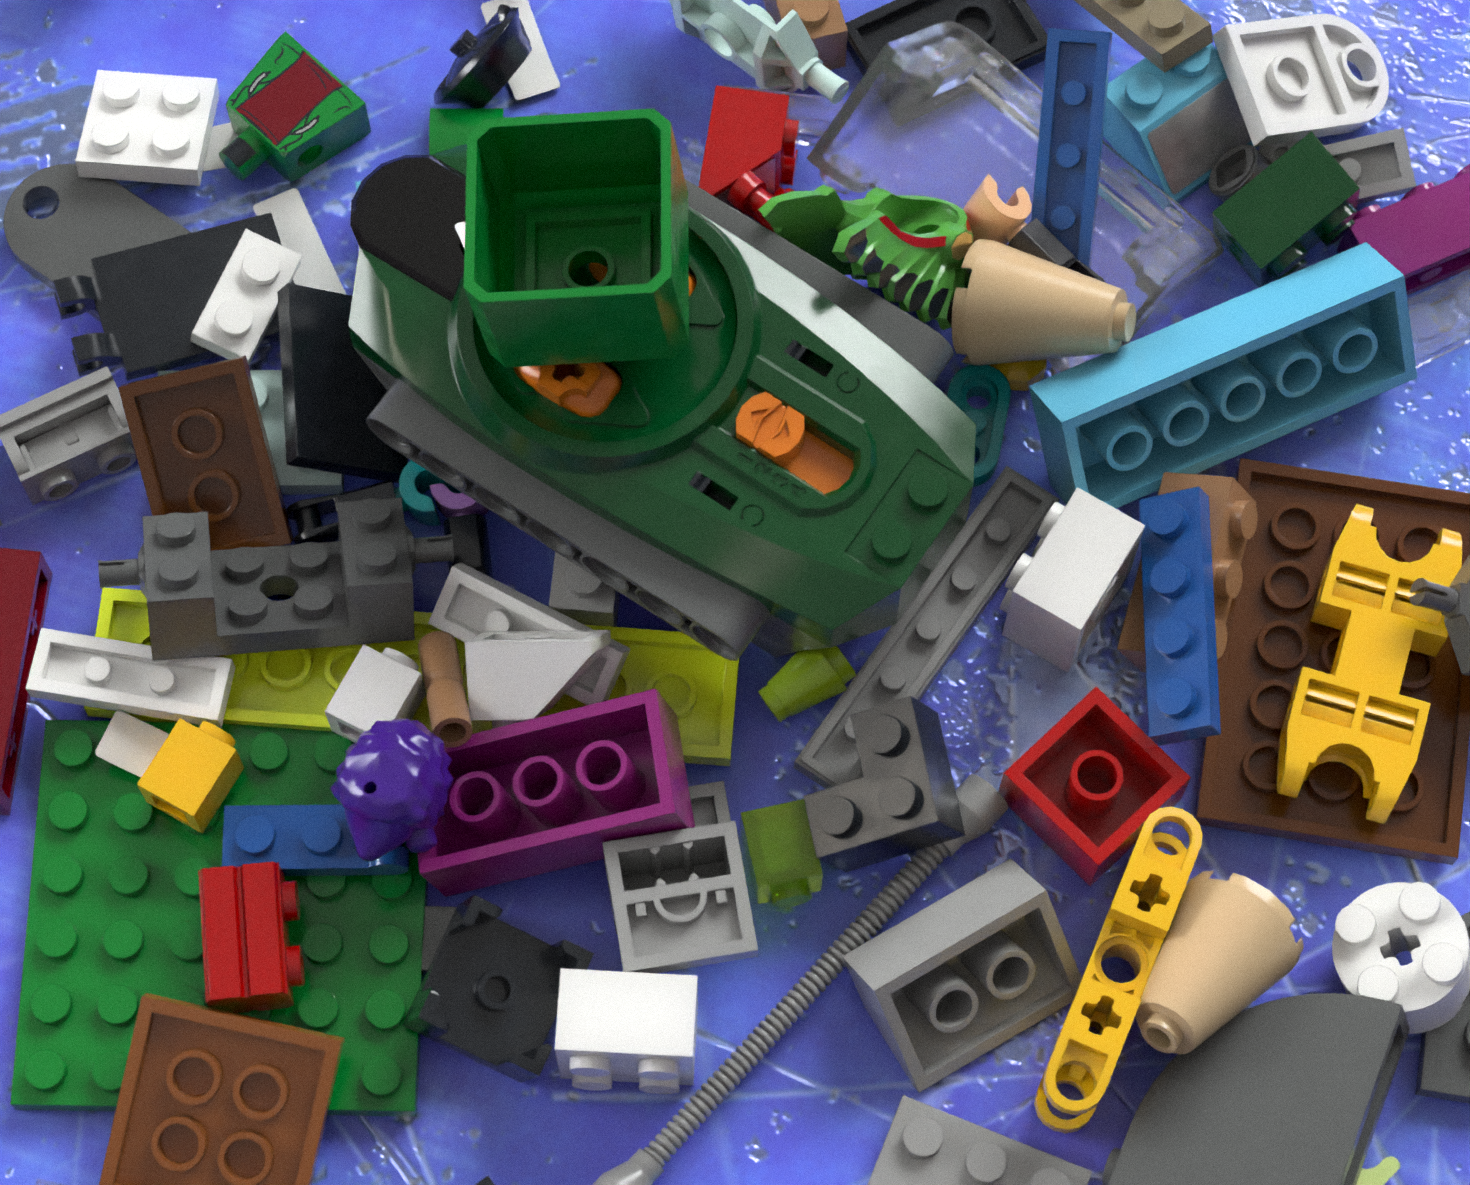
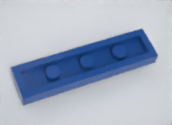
M1048 28L1031 221L1037 218L1076 259L1091 269L1112 33Z
M1198 486L1139 500L1140 522L1145 525L1141 537L1148 729L1149 738L1159 746L1221 734L1209 496Z

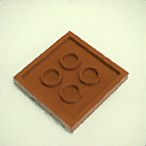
M145 993L142 995L99 1185H312L345 1038Z

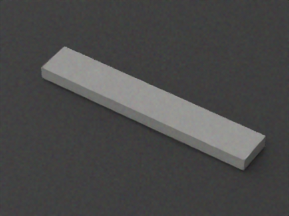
M1005 467L898 622L890 627L859 670L857 676L849 684L847 691H844L794 761V768L825 789L864 777L850 715L907 696H912L918 701L921 700L1007 579L1021 555L1026 552L1034 541L1045 516L1055 502H1059V498L1010 467Z

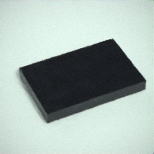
M894 0L846 22L848 29L847 50L896 130L1044 61L1046 58L1047 33L1026 0Z
M287 283L277 292L287 465L381 481L392 479L394 483H399L401 472L408 464V458L384 443L371 431L366 423V418L386 394L387 390L353 348L348 328L352 296Z

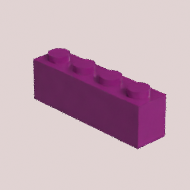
M1470 164L1461 169L1453 179L1437 186L1433 182L1420 184L1408 191L1401 198V201L1381 209L1379 205H1371L1361 209L1352 218L1355 224L1341 238L1337 252L1341 253L1367 242L1404 275L1407 295L1470 269Z

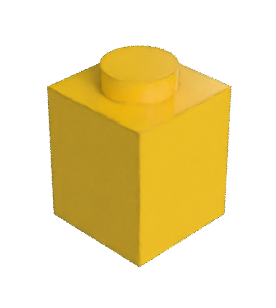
M179 718L137 783L146 802L203 834L244 769L237 750L233 748L236 740L227 732L209 722L203 721L199 728Z

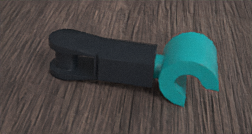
M410 460L401 472L399 487L395 488L391 479L339 494L300 500L289 505L286 511L288 518L295 520L298 535L294 537V545L305 542L339 541L338 522L322 526L320 516L337 512V502L361 501L369 498H401L403 512L409 511L410 515L419 523L428 526H441L439 514L432 498L423 494L430 489L429 485L439 483L444 484L453 493L462 492Z

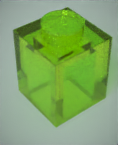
M804 799L741 812L740 831L757 904L773 901L775 908H788L811 900V893L821 891L823 872L820 860L816 858Z

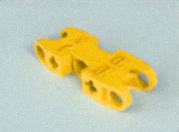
M1356 503L1325 565L1311 617V622L1341 630L1330 674L1302 667L1293 685L1278 743L1277 791L1278 794L1296 799L1303 780L1306 781L1311 770L1325 762H1341L1351 767L1360 777L1363 785V798L1369 799L1366 819L1385 824L1417 761L1431 703L1399 694L1409 652L1412 650L1436 657L1448 637V631L1444 623L1445 617L1442 613L1422 606L1412 605L1409 597L1415 595V593H1410V589L1418 578H1424L1427 581L1449 587L1462 567V538L1459 532L1442 528L1435 544H1433L1426 556L1421 560L1413 562H1400L1387 556L1379 546L1376 538L1377 527L1371 526L1374 509Z
M1165 807L1151 813L1144 822L1135 847L1132 850L1036 1092L1034 1105L1037 1116L1045 1126L1053 1131L1071 1133L1077 1132L1086 1126L1106 1091L1141 1002L1146 983L1201 847L1203 834L1200 824L1193 815L1183 809ZM1163 822L1178 823L1188 833L1190 840L1188 849L1173 835L1161 832L1152 833L1153 829ZM1157 847L1165 848L1173 855L1165 854L1158 850ZM1111 957L1122 958L1132 966L1135 979L1126 983L1114 982L1107 978L1103 972L1101 962ZM1089 1027L1098 1029L1100 1031L1099 1035L1088 1030ZM1056 1085H1072L1081 1092L1084 1099L1077 1101L1067 1099L1061 1095ZM1046 1098L1053 1107L1062 1113L1080 1115L1068 1120L1058 1118L1049 1110Z

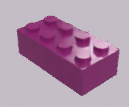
M655 688L474 733L461 746L445 747V752L452 759L448 771L454 780L448 790L447 803L443 807L444 814L438 818L437 825L433 826L438 840L436 846L425 853H417L419 873L444 896L448 897L604 859L602 842L695 827L676 713Z

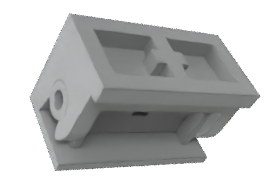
M107 366L0 414V439L33 505L43 500L56 501L65 498L73 493L80 483L102 473L115 474L121 472L136 461L137 456L119 389Z

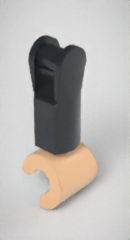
M988 174L964 206L963 210L968 217L974 241L987 239L1005 245L1008 244V246L1105 282L1102 277L1076 259L1037 218L1029 224L1024 222L1031 213L1032 203L1023 186L1018 188L1005 204L997 194L998 187L996 181Z

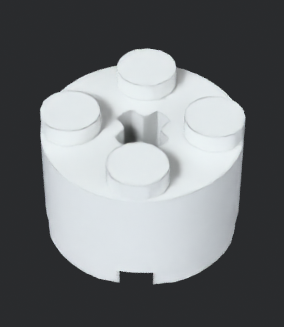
M1394 882L1376 886L1362 893L1337 915L1332 941V954L1336 971L1346 994L1363 995L1401 1004L1410 1029L1408 1034L1423 1033L1438 1028L1450 1021L1458 1013L1470 991V940L1465 923L1457 909L1449 900L1438 893L1434 887L1423 882ZM1403 951H1409L1413 962L1400 966L1396 955Z

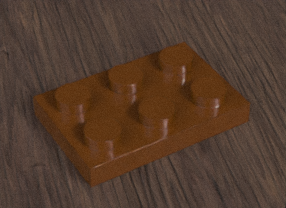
M246 355L123 384L118 387L152 516L176 512H208L211 551L236 549L239 547L281 546L290 544L294 540Z

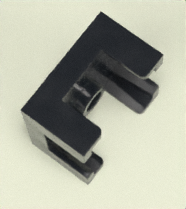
M473 895L457 905L402 1026L522 1083L540 1076L552 1049V1046L547 1043L544 1044V1041L558 1011L560 969L587 970L594 953L567 940H561L550 945L497 919L503 911L502 908Z

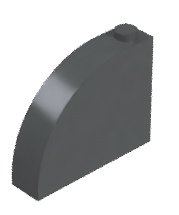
M1320 993L1281 998L1240 1012L1193 1051L1187 1054H1178L1152 1083L1134 1115L1121 1149L1114 1148L1107 1158L1103 1172V1185H1356L1410 1030L1403 1006L1363 995Z

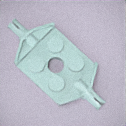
M669 0L673 10L675 25L678 29L686 34L700 38L719 56L733 62L756 79V85L763 91L791 95L799 88L805 91L811 86L829 99L832 104H837L846 95L849 89V82L843 80L823 65V61L818 58V51L795 10L792 9L776 25L770 14L757 4L747 5L742 0Z

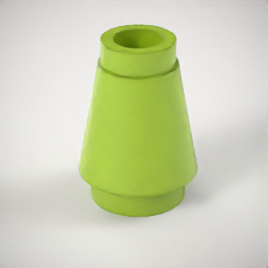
M837 646L801 650L796 652L767 682V685L758 691V694L775 718L781 723L789 716L792 717L847 691L845 684L857 675Z

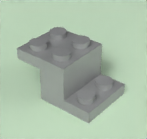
M724 781L689 786L695 827L602 842L609 895L623 972L661 973L758 957V946L736 822L730 819Z

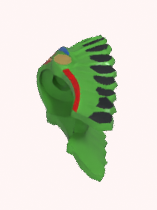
M823 184L814 191H791L772 197L758 209L763 218L780 237L843 275L850 274L852 279L867 280L868 287L882 288L886 301L890 303L898 302L900 309L903 311H916L920 321L925 323L935 319L942 330L952 328V306L955 288H968L972 269L961 268L967 251L975 242L965 211L956 204L927 196L895 195L878 187L867 192L865 198L851 201L841 200L835 189Z

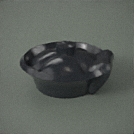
M499 5L497 12L476 36L469 30H465L449 49L457 57L449 73L434 93V104L448 103L460 104L466 108H483L502 89L532 50L530 40L519 18V7Z

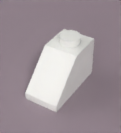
M610 630L485 631L466 641L465 656L471 720H492V727L494 729L537 718L550 710L610 645Z

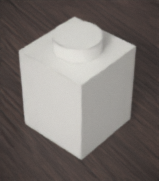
M363 644L325 709L331 731L357 743L359 736L363 732L370 730L376 721L412 720L426 695L422 675L417 671L419 668L417 663L405 654L392 648H384L383 652L380 653Z

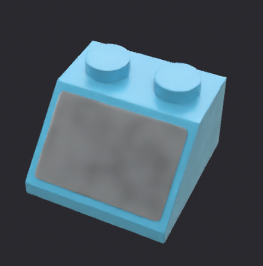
M1212 43L1165 73L1145 57L1108 83L1103 136L1168 209H1171L1208 183L1214 165L1227 151L1245 144L1253 146L1219 53Z

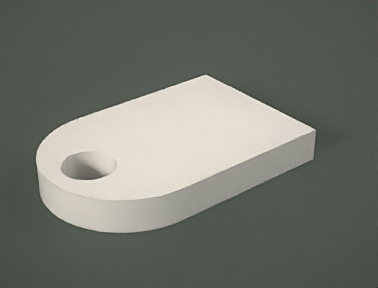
M1314 14L1229 24L1212 36L1253 146L1301 140L1311 131L1316 137L1353 132L1376 117L1387 101L1389 79L1379 50L1359 27L1339 16ZM1347 61H1350L1359 69L1363 81L1351 73Z

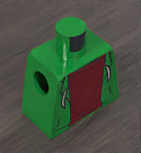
M285 31L228 98L226 103L232 129L238 137L219 152V157L227 169L241 181H244L265 161L286 180L296 181L360 141L371 132L366 103Z

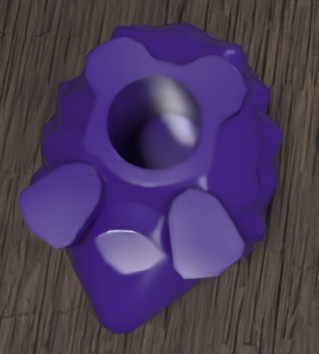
M408 719L376 721L370 730L363 732L359 736L357 743L349 746L346 750L345 760L336 768L337 780L330 787L334 797L344 807L345 818L358 856L365 862L377 860L395 850L405 841L407 848L412 853H425L436 846L438 840L433 826L437 825L438 818L444 814L443 807L447 803L448 790L454 780L448 771L452 759L445 752L444 741L431 733L424 724Z

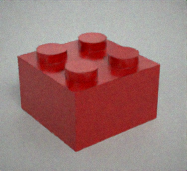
M1095 687L1003 773L998 792L1005 799L1008 807L1091 886L1137 842L1144 822L1151 813L1159 808L1174 807L1181 800L1191 777L1099 688Z

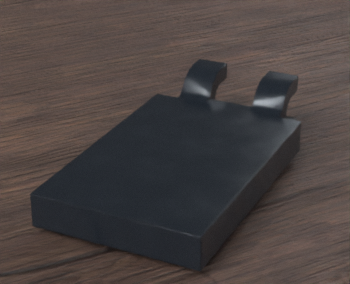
M272 213L92 258L91 268L94 274L93 277L76 275L53 280L56 291L54 298L61 320L97 309L104 333H90L71 338L74 349L72 350V355L79 377L93 373L106 366L111 367L122 364L128 381L158 373V371H165L220 356L191 342L192 331L245 229L282 245ZM278 309L260 345L280 340Z

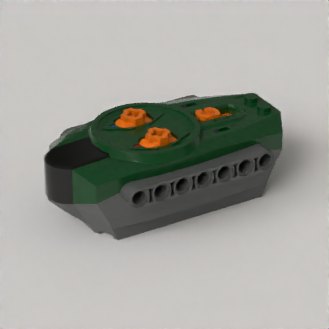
M467 144L433 155H404L380 164L361 181L351 201L350 226L358 259L348 328L353 348L387 390L386 394L366 418V423L371 431L394 450L721 657L737 661L750 642L775 658L801 650L831 648L896 624L965 525L974 484L976 424L933 384L954 355L953 348L949 342L933 328L685 179L688 190L689 343L670 359L505 367L489 353L464 290V246L457 234L455 225L465 221ZM587 263L576 270L572 280L582 286H592L603 280L608 269L599 263Z

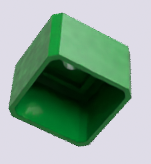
M654 108L484 119L467 135L464 290L489 353L503 366L524 367L670 359L689 343L688 190L672 124ZM599 263L604 265L608 269L607 274L602 281L595 285L582 286L572 280L576 270L584 264Z

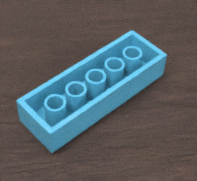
M1365 242L1123 345L1115 353L1102 354L1029 385L1051 487L1066 504L1078 487L1108 505L1119 508L1158 491L1164 472L1197 474L1418 378L1405 277Z

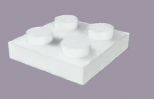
M97 70L75 160L78 176L200 186L219 99L217 79Z

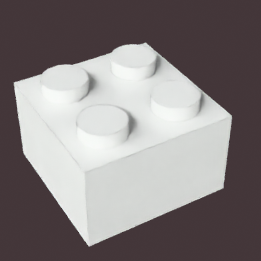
M1078 487L1066 506L1055 502L1038 530L1037 535L1041 538L1034 549L1032 557L1023 553L1006 581L1005 587L1009 590L1000 605V609L1007 613L1002 635L1064 671L1069 672L1131 571L1145 525Z
M561 968L555 1053L560 1078L572 1079V1086L575 1088L594 1091L611 1089L612 1081L639 1082V1090L654 1094H674L679 1092V1085H694L698 1016L697 976Z

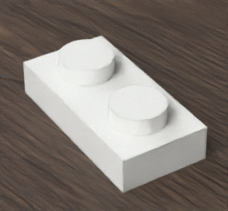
M245 229L192 331L191 342L227 359L246 355L249 366L278 309L277 292L287 283L291 284L301 264L302 255Z

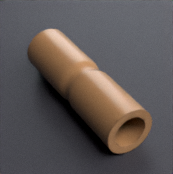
M434 631L423 636L418 643L423 681L427 691L426 698L432 733L444 741L445 747H458L465 744L471 738L473 729L466 691L463 687V675L457 643L451 634L444 631Z

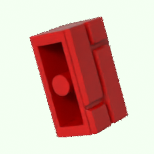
M274 861L243 864L240 867L232 865L203 868L198 871L207 1005L211 1008L233 1013H245L251 1010L283 1009L294 1006L293 987L304 986L305 983L301 945L290 946L288 922L300 920V902L296 880L285 881V875L279 862L276 863Z

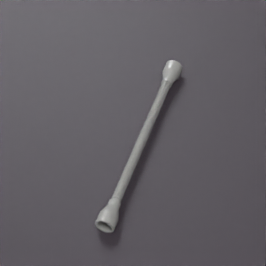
M970 774L955 790L966 836L918 850L916 856L913 855L910 858L911 862L908 861L905 864V868L902 867L899 870L900 874H896L894 880L888 882L889 886H885L882 889L883 892H879L877 898H873L872 904H868L866 910H862L861 916H857L855 922H851L849 928L844 930V935L841 934L838 937L839 941L835 940L832 943L833 947H828L827 953L821 955L822 959H817L816 965H812L810 971H806L804 977L798 980L799 984H794L793 990L790 989L787 992L788 996H783L782 1002L776 1004L777 1009L772 1008L770 1011L771 1015L767 1014L764 1017L765 1021L762 1020L759 1023V1027H755L753 1033H749L747 1036L748 1040L744 1039L741 1043L742 1046L739 1045L736 1048V1052L730 1054L731 1059L727 1058L724 1061L725 1065L721 1064L718 1068L719 1071H715L713 1077L707 1079L708 1084L704 1083L701 1086L702 1090L698 1089L696 1091V1096L690 1098L691 1103L686 1102L684 1104L685 1109L681 1108L678 1111L679 1116L674 1115L672 1117L673 1122L669 1121L666 1124L667 1128L663 1127L661 1129V1135L657 1134L655 1136L656 1141L651 1140L649 1142L650 1148L645 1147L643 1150L639 1148L628 1161L603 1173L593 1185H652L664 1172V1161L668 1162L671 1159L670 1154L675 1155L677 1152L676 1148L680 1149L683 1145L682 1142L688 1140L687 1135L692 1136L694 1134L693 1129L697 1130L700 1127L699 1123L706 1121L705 1116L709 1117L712 1114L711 1110L715 1111L717 1104H721L723 1098L729 1096L728 1091L732 1092L735 1089L734 1085L740 1084V1079L746 1077L745 1072L750 1073L752 1070L751 1066L755 1067L758 1064L757 1060H761L764 1057L763 1054L769 1052L768 1047L772 1048L775 1045L774 1041L778 1042L780 1040V1035H784L786 1029H790L792 1023L798 1020L797 1016L801 1017L803 1010L806 1011L809 1008L808 1004H813L814 998H818L820 992H824L826 986L832 983L831 979H836L837 973L840 974L843 971L842 967H846L842 956L871 940V937L876 935V930L879 931L882 928V924L885 925L888 922L887 918L890 919L893 916V912L896 913L899 910L898 906H902L904 900L910 898L909 894H913L916 891L915 888L921 886V882L927 879L926 876L932 874V870L938 867L937 864L943 862V858L947 856L952 857L963 844L986 834L1008 810V804L1002 795L983 778Z

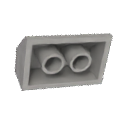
M1011 858L842 956L865 1009L918 1092L930 1087L1071 1003L1082 979L1047 891Z

